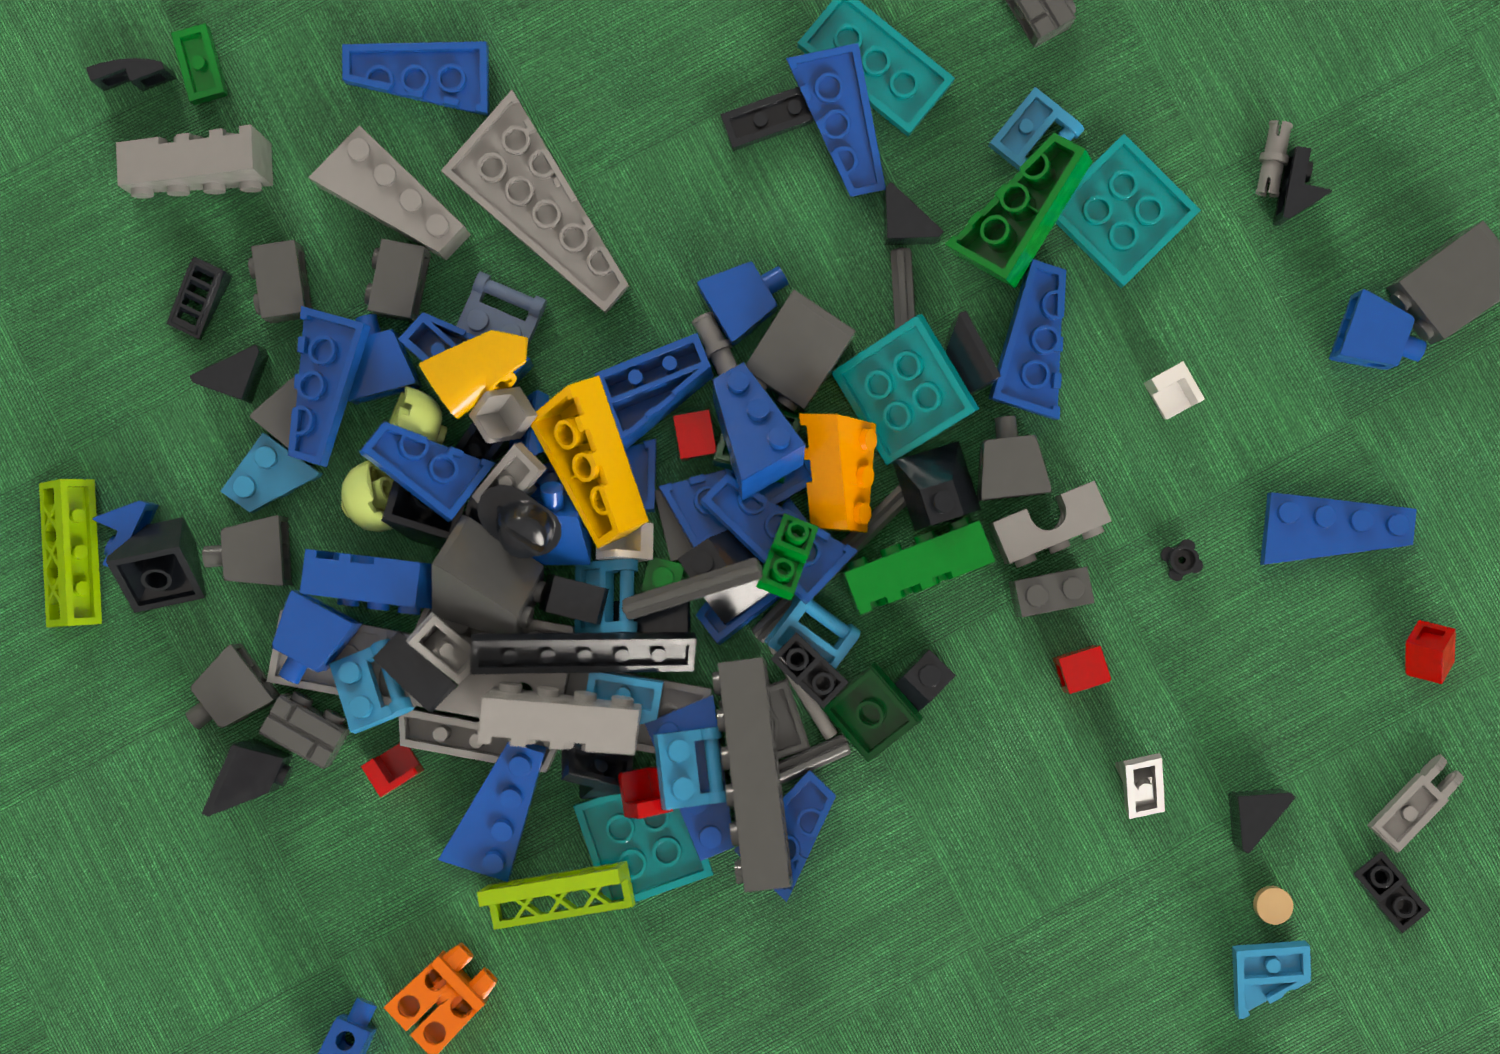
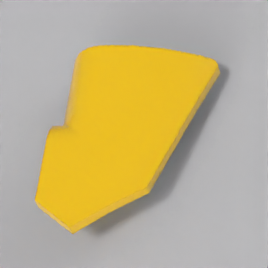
M490 330L422 361L419 367L445 406L459 419L475 407L486 391L511 388L515 384L517 377L514 371L526 363L528 338Z

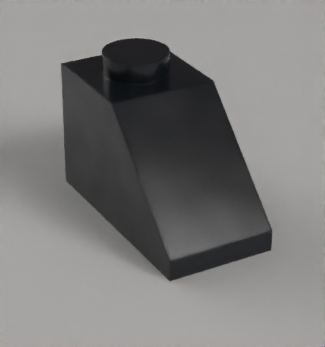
M925 648L893 683L912 705L920 711L956 675L931 650Z

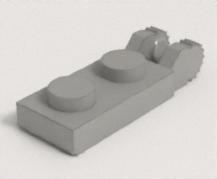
M1441 754L1432 758L1421 769L1420 774L1417 773L1367 825L1394 852H1400L1449 801L1448 797L1464 780V776L1457 770L1448 774L1438 784L1437 788L1431 783L1447 764V760Z

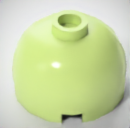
M406 386L405 393L401 392L389 423L425 436L428 440L442 445L447 427L441 425L442 412L438 403L430 395Z
M369 460L351 469L346 475L341 489V507L344 514L364 530L383 532L393 529L381 521L393 479Z

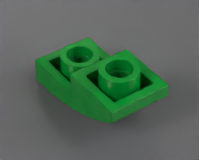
M784 513L762 568V578L758 580L756 587L791 601L819 527Z

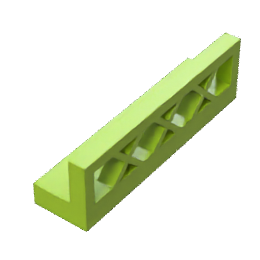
M58 479L39 483L46 628L102 624L97 522L92 520L97 516L95 479Z
M627 861L488 884L477 892L479 907L489 905L494 930L630 908L636 905ZM621 883L624 899L612 901L602 894L600 890L603 886ZM585 890L591 896L584 906H576L565 898L568 892ZM548 895L556 900L551 910L547 912H542L531 904L534 898ZM595 898L598 899L600 902H602V903L592 904L593 901L595 900ZM515 901L522 906L515 917L502 918L500 903ZM560 904L566 907L565 909L557 910ZM526 910L531 913L529 915H523Z

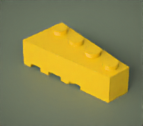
M600 376L567 385L536 411L538 416L530 426L597 548H600L630 535L649 520Z

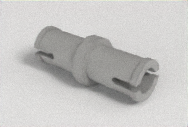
M1279 120L1269 121L1265 150L1260 153L1259 162L1262 165L1258 186L1255 191L1257 195L1266 197L1270 182L1269 197H1279L1283 169L1289 162V156L1286 153L1291 129L1293 128V124L1287 121H1282L1279 136Z
M707 312L695 318L692 324L695 326L705 347L704 351L707 358L711 359L718 375L720 376L736 367L738 364L730 350L732 344L729 339L724 338L713 312Z

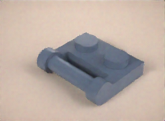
M480 271L475 278L472 291L456 326L475 336L494 330L527 337L528 349L546 308L547 299L540 296L535 298L491 280V275ZM485 294H490L529 311L526 320L523 321L482 303Z

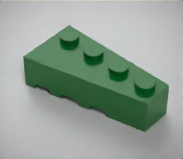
M1053 133L1019 168L1020 171L1007 184L1004 183L994 193L995 197L980 212L977 211L967 221L966 227L957 236L953 235L945 245L954 255L1007 285L1016 288L1093 161L1085 148Z
M968 517L948 524L950 532L936 537L934 530L914 537L916 545L902 550L899 543L880 550L882 556L880 559L868 563L865 556L847 563L848 571L841 573V577L855 613L858 615L864 614L876 606L892 603L910 593L925 590L946 579L958 577L996 562L980 520L970 523Z

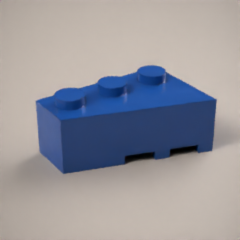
M422 312L398 340L422 362L476 336L466 332L464 329ZM527 357L526 363L514 371L517 379L512 387H515L534 367L530 358Z
M698 333L595 373V376H600L625 449H628L714 377Z
M744 362L713 379V403L722 435L727 445L731 466L736 476L741 501L803 466L805 443Z
M305 549L299 594L337 598L338 605L359 607L360 601L368 602V609L389 611L390 605H398V613L420 615L421 608L432 609V564Z

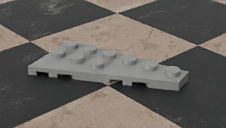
M511 90L443 167L441 172L606 314L629 288V285L515 93Z

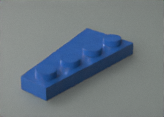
M486 41L342 44V80L345 84L489 116V46Z
M804 460L803 466L786 475L784 484L774 482L758 492L768 497L769 501L778 505L807 489L806 482L812 481L810 460ZM725 468L721 471L706 475L701 474L673 484L668 483L658 487L692 548L707 538L728 530L700 503V500L726 474L736 479L734 471Z
M1273 492L1267 493L1260 565L1413 545L1417 509Z

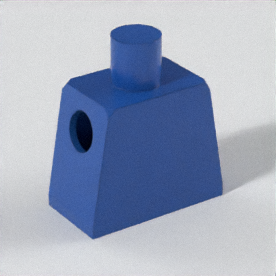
M753 262L744 263L697 282L699 292L711 312H713L716 321L726 338L729 339L732 347L737 345L777 311L778 305L772 294L789 285L786 276L779 266L760 275Z
M1362 289L1352 294L1349 299L1329 359L1342 363L1388 370L1398 366L1402 357L1418 362L1426 350L1427 342L1410 336L1415 321L1411 314L1370 291Z
M376 314L357 317L355 321L365 323L371 326L348 401L357 405L405 392L406 386L414 389L422 388L421 381L405 346L398 340L400 335L393 329L381 332Z
M550 481L542 484L540 487L541 496L531 497L557 516L561 524V538L558 545L552 551L531 558L542 565H590L593 539L570 497L563 496V486L559 482Z
M291 590L288 595L272 643L273 649L287 656L278 675L294 684L300 683L307 668L316 672L327 671L330 668L329 663L337 659L363 624L311 595L299 594L300 591Z
M357 997L349 1015L343 1013L336 1017L318 1054H366L377 1030L374 1026L369 1025L377 1005ZM347 1031L354 1035L355 1041L353 1045L349 1044L345 1039Z

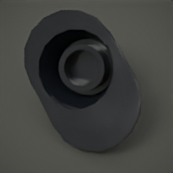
M497 485L490 487L481 495L478 502L479 520L482 526L500 541L503 548L510 555L517 558L541 556L549 553L558 545L561 538V524L557 516L524 491L510 485Z

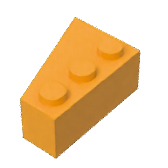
M799 414L800 425L807 426L809 447H805L804 460H810L812 481L806 482L810 524L818 526L822 530L867 533L868 522L871 518V486L874 482L873 459L874 449L877 445L876 423L839 414Z

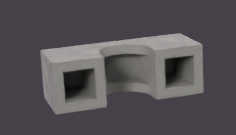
M1095 481L1055 496L1060 509V518L1056 526L1050 530H1043L1037 527L1032 522L1027 509L988 524L1004 564L1014 562L1018 568L1037 560L1035 553L1048 548L1050 554L1071 546L1068 540L1082 534L1083 539L1086 540L1103 533L1102 525L1112 520Z

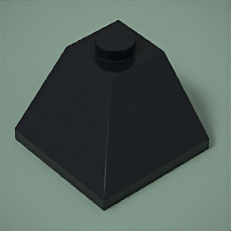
M967 311L959 313L950 326L944 351L970 394L973 395L992 385L1001 375Z
M959 441L892 461L915 531L981 510Z
M393 480L381 521L411 541L441 550L461 518L465 503L450 522H447Z
M183 517L147 524L106 558L108 567L134 613L206 597L197 545Z
M729 530L707 538L679 557L678 560L688 576L693 577L757 557ZM758 559L759 563L761 564V567L763 568L764 564ZM758 580L705 596L704 598L723 624H727L771 593L757 588Z
M255 738L232 744L201 814L209 817L277 790L280 786L284 787L293 771V767L289 765L293 755Z

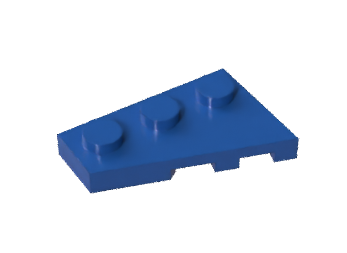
M385 421L359 451L362 456L447 522H450L495 464L486 459H478L463 453L464 451L452 446L446 447L430 441L425 436Z
M811 770L783 797L793 883L791 887L773 890L786 902L792 893L837 796ZM738 845L734 849V851L740 856V850Z

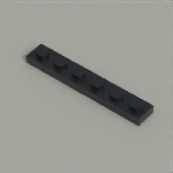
M695 632L471 634L470 673L472 675L694 671L697 637Z

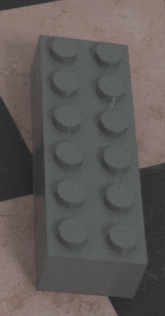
M761 657L718 663V672H712L714 693L722 697L723 709L717 710V722L719 732H726L727 747H721L723 769H730L732 784L725 785L728 808L734 807L736 821L730 823L732 846L739 845L740 859L734 861L737 884H744V892L791 887L793 875L767 661Z

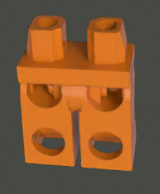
M462 942L451 948L447 953L443 950L383 1007L407 1032L434 1004L437 1005L410 1034L428 1054H438L486 1004L489 999L488 995L498 981L497 977L486 967L473 979L465 973L462 968L473 959L474 955Z

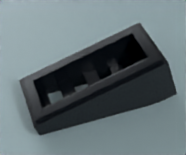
M193 256L166 324L201 340L233 276ZM203 274L214 278L211 285L200 280ZM196 287L208 292L206 299L194 293ZM192 300L203 305L201 312L188 307L189 301ZM183 313L198 319L196 326L182 320Z

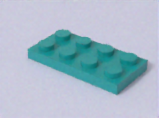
M832 0L798 41L797 47L805 54L858 43L870 107L909 137L953 84L955 78L861 1Z

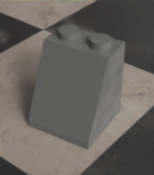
M1484 221L1451 237L1387 287L1391 294L1392 303L1414 317L1413 328L1421 339L1428 341L1430 344L1442 341L1500 301V241Z
M793 289L746 363V366L764 390L769 389L779 396L776 400L777 403L790 412L794 413L796 409H799L804 413L851 344L856 331Z
M462 515L432 563V613L441 619L490 634L520 633L523 628H529L534 616L535 604H541L545 598L548 583L543 581L544 565L533 558H517L510 555L503 548L500 541L493 537L481 524L470 517Z

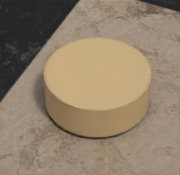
M1266 886L1256 893L1253 900V908L1260 919L1269 924L1278 925L1286 922L1292 915L1293 901L1291 896L1277 886Z

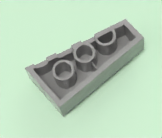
M251 124L239 126L238 134L229 133L225 129L220 128L209 130L208 138L191 133L176 134L173 137V142L168 143L167 139L161 137L116 142L118 186L130 193L134 198H152L154 193L167 192L170 196L181 197L190 195V191L203 190L206 194L216 195L226 193L228 188H239L242 192H260L264 186H273L272 145Z
M360 125L308 177L320 189L376 219L388 228L404 235L416 244L426 247L427 250L444 260H447L471 236L465 226Z
M500 682L499 686H494L482 697L477 743L491 744L492 737L506 738L510 746L526 747V744H535L536 740L544 741L543 745L549 749L574 748V743L582 744L581 750L586 752L634 755L636 752L642 704L634 703V698L613 695L611 700L596 699L597 694L589 691H574V696L559 694L560 689L549 686H538L537 691L523 690L522 684L516 682Z

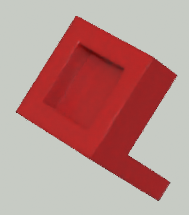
M709 410L673 416L682 462L689 461V458L716 453Z
M1418 620L1406 640V675L1443 684L1455 661L1456 629Z
M1091 645L1052 658L1064 693H1076L1111 681L1104 654L1099 645Z
M400 743L361 766L380 798L424 771L423 766L412 749L400 746Z
M656 766L619 773L618 779L624 817L641 819L673 812V809L662 810Z

